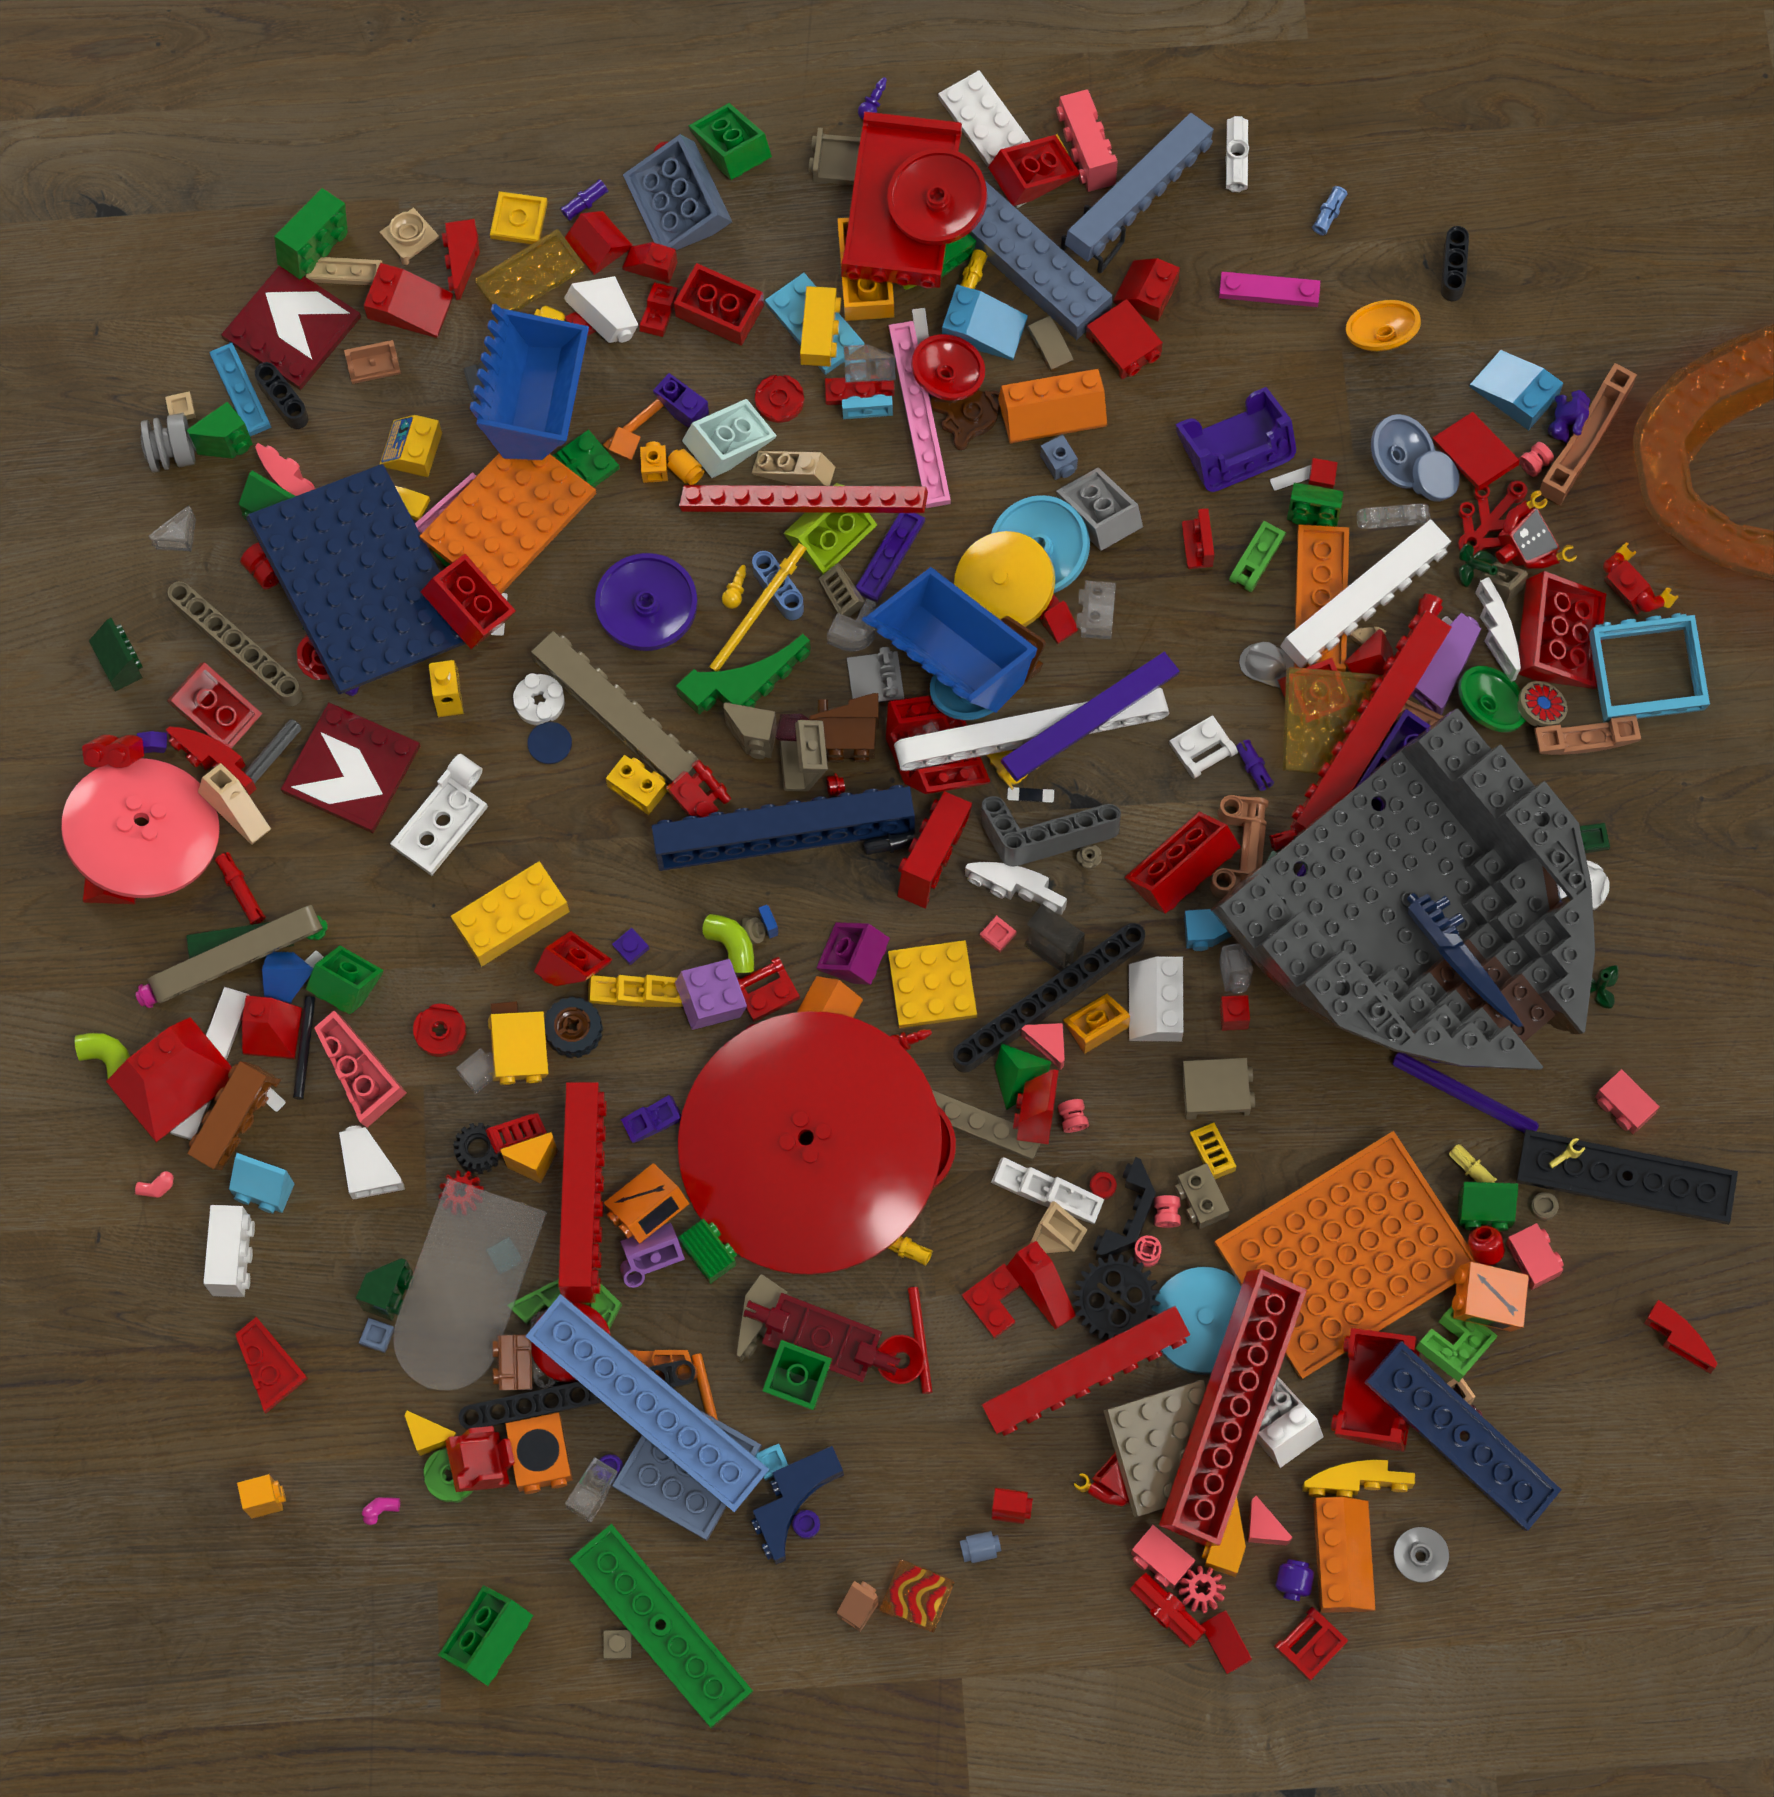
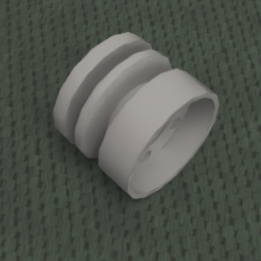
M184 413L168 415L167 428L162 427L158 418L153 420L154 430H152L148 420L141 421L140 437L142 449L153 473L160 470L159 460H161L164 469L169 470L170 458L174 457L179 468L195 465L194 448L186 431L189 429V425Z

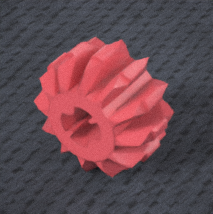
M1198 1566L1197 1575L1189 1569L1187 1571L1189 1579L1181 1578L1180 1583L1186 1588L1179 1589V1595H1188L1182 1603L1183 1605H1188L1192 1601V1612H1195L1199 1605L1201 1606L1202 1613L1206 1614L1207 1604L1211 1609L1216 1610L1218 1606L1215 1600L1219 1602L1224 1600V1596L1218 1592L1224 1591L1226 1586L1216 1584L1222 1579V1576L1218 1574L1212 1578L1213 1568L1209 1567L1206 1574H1203L1202 1566ZM1199 1584L1201 1587L1206 1585L1208 1587L1207 1595L1204 1593L1197 1594L1198 1586L1196 1585Z

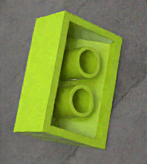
M836 483L834 486H844V485H841V484ZM805 512L783 534L794 549L798 543L806 547L807 550L802 557L824 575L870 533L877 524L869 513Z

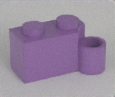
M671 1222L661 1226L640 1244L633 1237L621 1241L627 1260L621 1264L620 1272L624 1283L628 1287L635 1288L640 1286L644 1282V1274L685 1259ZM636 1271V1273L628 1275L629 1273Z

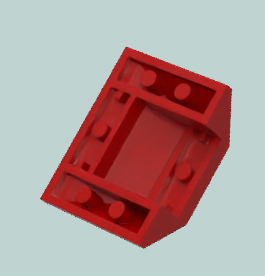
M931 695L895 700L888 703L886 740L904 784L923 794L989 784L991 781L980 756L908 771L900 769L894 747L895 742L908 737L968 726L965 720L949 717L939 711L934 705Z
M189 1017L168 1027L130 1056L106 1083L157 1143L214 1099L222 1087L225 1088L230 1079L228 1075L232 1066L193 1019Z

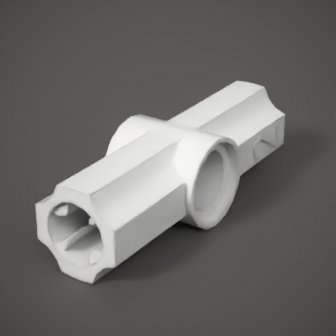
M1234 116L1231 119H1227L1226 189L1232 192H1241L1248 188V120L1242 116ZM1236 152H1237V153H1240V154H1242V155H1241V156H1235V155H1233V153H1236Z

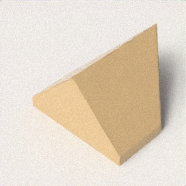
M1052 1201L1039 1222L1030 1244L1037 1241L1046 1253L1075 1252L1087 1229L1057 1202Z

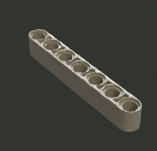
M178 581L170 585L167 593L176 611L283 704L295 706L300 703L303 694L296 678L188 584ZM187 594L185 598L176 600L178 595ZM197 610H204L201 615H194ZM222 625L220 630L212 631L214 626ZM233 641H241L238 646L230 647ZM253 656L259 657L258 660L253 663L248 662L249 658ZM270 672L277 673L273 678H266ZM295 688L293 693L284 694L286 689Z
M309 905L155 974L147 980L157 1003H162L309 937L323 928L313 906Z

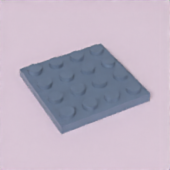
M702 1412L756 1457L762 1447L761 1444ZM643 1435L612 1485L614 1489L706 1541L709 1539L727 1507Z

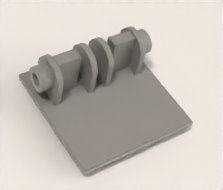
M882 647L878 654L847 658L853 699L872 693H878L879 702L904 699L897 651L892 652L889 647Z

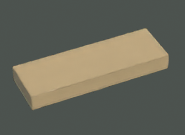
M321 257L316 263L314 270L306 274V278L315 283L372 285L382 260Z

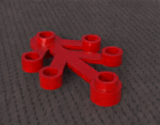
M1511 482L1508 485L1506 496L1491 514L1488 504L1490 488L1486 486L1481 489L1486 492L1484 496L1479 495L1477 488H1475L1474 497L1478 502L1481 525L1474 531L1472 516L1475 507L1470 502L1462 503L1459 508V516L1462 518L1464 535L1459 539V550L1468 541L1476 543L1473 546V556L1483 549L1503 548L1498 537H1484L1488 532L1502 531L1505 520H1500V518L1513 503L1524 501L1528 490L1523 482ZM1514 487H1518V488H1520L1522 491H1521V492H1515V491L1513 490V488H1514ZM1468 508L1471 510V513H1464L1462 509Z

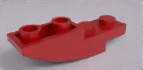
M170 726L166 729L170 738L168 740L169 744L178 752L182 749L187 754L186 759L194 767L197 768L200 765L207 771L210 767L214 769L221 763L240 781L249 796L257 789L253 780L242 771L246 766L243 758L227 745L194 730Z

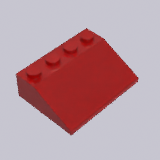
M1546 571L1526 579L1519 642L1521 669L1518 674L1536 681L1590 689L1597 688L1589 633L1593 627H1596L1595 625L1604 623L1606 593Z

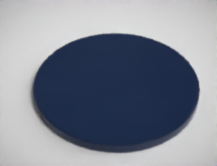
M546 722L536 726L528 737L530 754L535 760L543 764H555L567 757L572 747L569 731L561 724L555 722Z

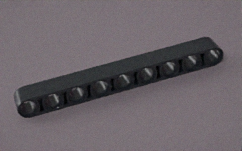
M1130 923L958 1044L953 1052L955 1068L963 1073L972 1071L999 1052L1002 1044L1009 1045L1020 1037L1022 1028L1025 1025H1037L1134 956L1144 946V928L1137 923ZM1130 934H1135L1140 940L1130 942L1126 937ZM1108 949H1115L1119 955L1110 957L1105 952ZM1087 964H1095L1098 970L1089 972L1085 969V966ZM1071 978L1077 982V985L1068 987L1064 984V981ZM1051 993L1056 996L1055 1001L1047 1002L1043 999V996ZM1026 1008H1030L1035 1011V1014L1031 1017H1026L1021 1012ZM1005 1023H1009L1014 1026V1029L1010 1032H1005L1000 1027ZM988 1038L993 1041V1044L989 1047H983L979 1042L981 1039ZM967 1053L971 1055L972 1059L968 1062H962L958 1059V1056Z
M687 1360L649 1367L653 1372L662 1371L665 1375V1382L672 1388L690 1385L698 1376L696 1366ZM683 1365H688L692 1370L691 1377L687 1380H681L678 1377V1370ZM576 1382L465 1406L460 1410L459 1422L466 1429L498 1426L514 1421L602 1404L604 1402L583 1384ZM576 1388H582L585 1391V1398L580 1403H575L572 1399V1392ZM555 1393L559 1398V1402L555 1408L550 1409L546 1406L545 1399L549 1394ZM524 1399H529L532 1403V1409L527 1414H522L519 1410V1404ZM501 1404L505 1408V1416L497 1420L493 1417L492 1411L496 1405ZM471 1410H476L479 1415V1420L475 1425H469L466 1421V1415Z

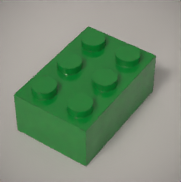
M321 188L274 236L277 264L300 280L306 274L311 273L321 257H327L332 247L338 241H342L347 235L345 203Z

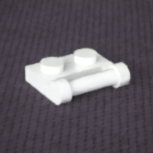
M1213 715L1169 741V745L1193 779L1200 776L1203 770L1225 757H1232L1238 753L1235 744L1228 738ZM1219 743L1221 744L1222 748L1197 763L1192 761L1193 758Z

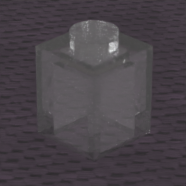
M481 1048L456 1068L459 1076L475 1094L493 1081L494 1074L493 1054L491 1052L485 1054Z

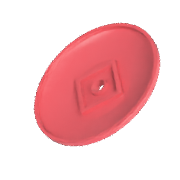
M141 758L124 768H115L108 764L99 767L85 776L75 786L63 810L62 839L66 852L74 866L84 877L98 887L114 894L132 898L159 897L186 887L206 870L218 845V814L198 793L200 783L193 776L169 763ZM142 817L147 819L149 823L145 826H138L134 820Z

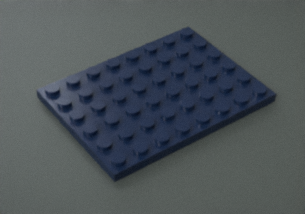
M383 464L248 514L246 519L339 695L466 644L421 593V590L434 576L440 573V570L427 545L420 539L419 536L421 534Z

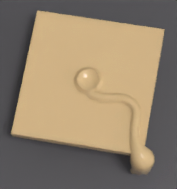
M414 207L408 212L396 215L391 220L390 225L380 231L382 237L398 253L403 265H408L409 259L440 238Z

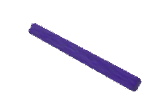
M1398 1052L1393 1060L1395 1067L1523 1133L1526 1129L1537 1131L1539 1127L1538 1122L1406 1054Z

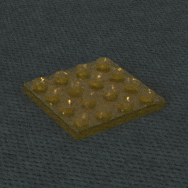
M1296 667L1287 668L1283 771L1318 773L1325 762L1329 763L1334 756L1330 753L1338 740L1343 741L1346 733L1343 732L1351 719L1356 720L1359 712L1356 711L1364 698L1368 700L1372 694V691L1369 690L1372 683L1377 677L1381 679L1383 675Z

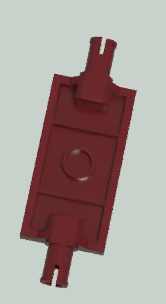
M781 1293L776 1307H772V1309L754 1303L751 1300L747 1303L746 1307L755 1310L756 1313L745 1309L743 1317L763 1323L767 1328L762 1344L778 1350L781 1340L827 1356L832 1358L829 1370L862 1383L868 1368L872 1366L893 1375L897 1371L896 1367L888 1365L887 1362L898 1366L901 1359L878 1351L877 1345L882 1331Z

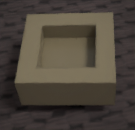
M628 1630L604 1631V1660L632 1659V1634Z

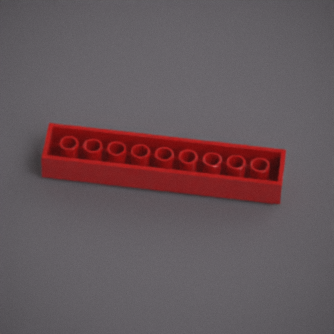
M1262 1269L1246 1272L1159 1526L1204 1546H1220L1307 1291L1306 1289Z

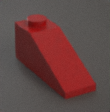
M1034 1241L1018 1251L1006 1268L1054 1329H1058L1075 1318L1076 1313L1054 1263L1038 1242Z

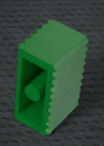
M701 1219L700 1222L680 1235L678 1241L708 1282L712 1284L736 1266L734 1258L737 1254L729 1243L723 1245L718 1238L721 1233L713 1222L707 1224L704 1219Z

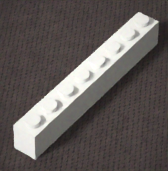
M1430 519L1289 634L1280 647L1300 669L1306 664L1312 666L1322 657L1320 653L1327 648L1330 651L1340 642V636L1344 633L1347 636L1350 635L1358 627L1357 622L1362 618L1364 621H1367L1376 613L1374 608L1379 604L1382 606L1388 604L1394 598L1393 593L1399 589L1401 592L1412 583L1411 578L1416 574L1419 577L1422 576L1430 568L1428 565L1433 560L1439 562L1448 553L1446 548L1451 543V540Z

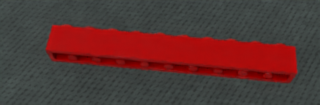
M1427 610L1420 616L1416 614L1408 625L1411 629L1407 637L1403 635L1396 644L1395 648L1398 651L1394 658L1390 656L1383 665L1382 669L1385 670L1381 679L1377 677L1369 689L1372 691V694L1368 700L1364 698L1356 711L1359 712L1356 720L1351 719L1343 732L1346 733L1343 741L1338 740L1330 753L1334 756L1329 763L1325 762L1318 771L1317 775L1320 778L1316 784L1312 783L1304 795L1307 797V800L1303 806L1299 804L1291 816L1294 821L1290 827L1301 832L1329 807L1342 800L1353 790L1452 626Z

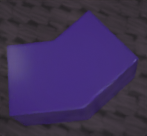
M154 731L137 733V736L143 740L144 753L165 752L167 748V733Z

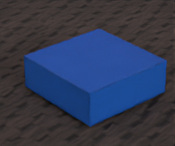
M769 906L759 907V916L765 926L769 939L778 936V926Z

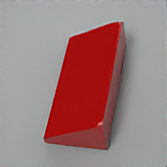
M1226 1610L1201 1624L1206 1630L1205 1635L1226 1674L1252 1661Z

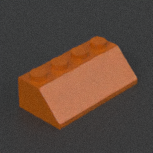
M1098 369L1001 386L998 401L1010 444L1107 427L1105 392Z
M1348 1497L1316 1498L1313 1508L1320 1613L1376 1611L1368 1501Z

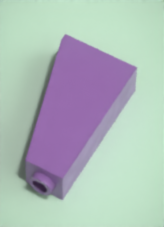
M1463 613L1450 624L1452 626L1451 630L1411 694L1427 709L1442 715L1481 631L1477 621L1470 616L1466 617Z

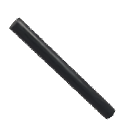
M306 996L304 1003L293 1098L297 1100L304 1099L316 1000L312 996Z

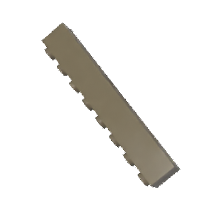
M552 631L531 651L533 660L549 676L557 680L572 697L654 772L660 774L666 783H672L683 771L688 772L691 777L696 773L692 764L698 758L690 750L685 752L679 746L680 742L671 733L667 735L663 732L661 724L655 718L651 717L649 719L643 713L644 709L634 700L630 702L625 697L626 693L619 685L615 684L613 686L607 681V675L598 667L594 669L589 664L590 660L584 653L574 651L571 648V642L565 636L561 635L559 637Z

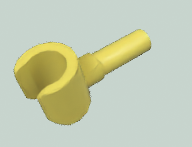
M1575 1138L1571 1140L1561 1155L1548 1164L1551 1168H1554L1569 1157L1578 1158L1585 1150V1147L1580 1151L1574 1150L1572 1146L1579 1140Z

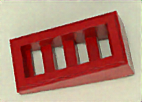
M538 1113L526 1115L486 1130L496 1154L501 1153L500 1149L547 1134ZM499 1133L503 1134L506 1144L503 1143Z

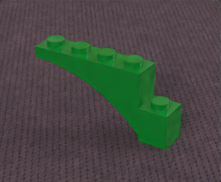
M802 634L774 655L740 668L715 672H697L693 669L676 685L677 695L698 715L704 710H710L715 705L717 698L723 704L730 703L754 708L756 701L762 695L765 697L770 694L774 689V684L780 678L782 680L785 679L798 661L801 663L809 656L811 650L810 640Z

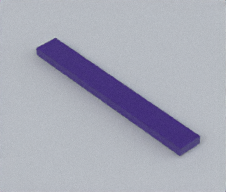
M1164 651L1003 757L1001 763L1017 782L1177 676L1180 672Z

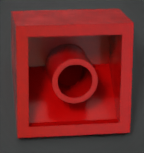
M1158 258L1134 260L1113 303L1118 305L1127 299L1139 314L1159 321L1179 281L1180 267Z
M1053 1069L1026 1082L1024 1093H1018L1016 1109H1021V1112L1015 1113L1013 1129H1018L1017 1140L1049 1144L1059 1070Z

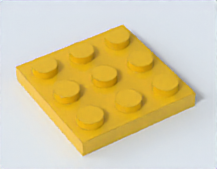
M966 940L888 951L899 1028L977 1018Z

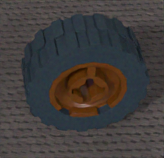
M563 998L558 1003H554L552 1008L546 1013V1019H544L545 1036L554 1051L556 1050L559 1055H565L567 1058H579L582 1055L591 1053V1050L595 1049L598 1046V1042L601 1041V1032H603L602 1021L598 1010L589 1001L586 1002L583 998ZM571 1024H577V1031L574 1032L573 1029H568Z

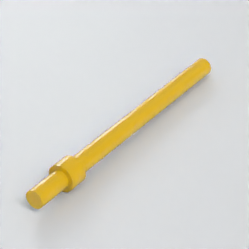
M798 543L787 559L784 558L779 565L781 567L716 656L709 666L714 671L720 670L789 574L792 575L797 568L796 563L807 550L806 547Z

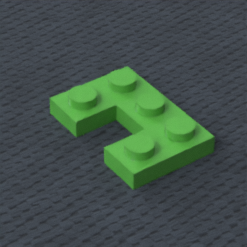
M1451 1306L1439 1320V1323L1459 1338L1458 1341L1452 1345L1431 1328L1415 1349L1449 1376L1460 1382L1498 1335L1484 1325L1454 1319V1310Z

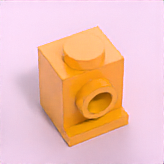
M653 441L646 443V447H640L643 483L668 481L665 445Z

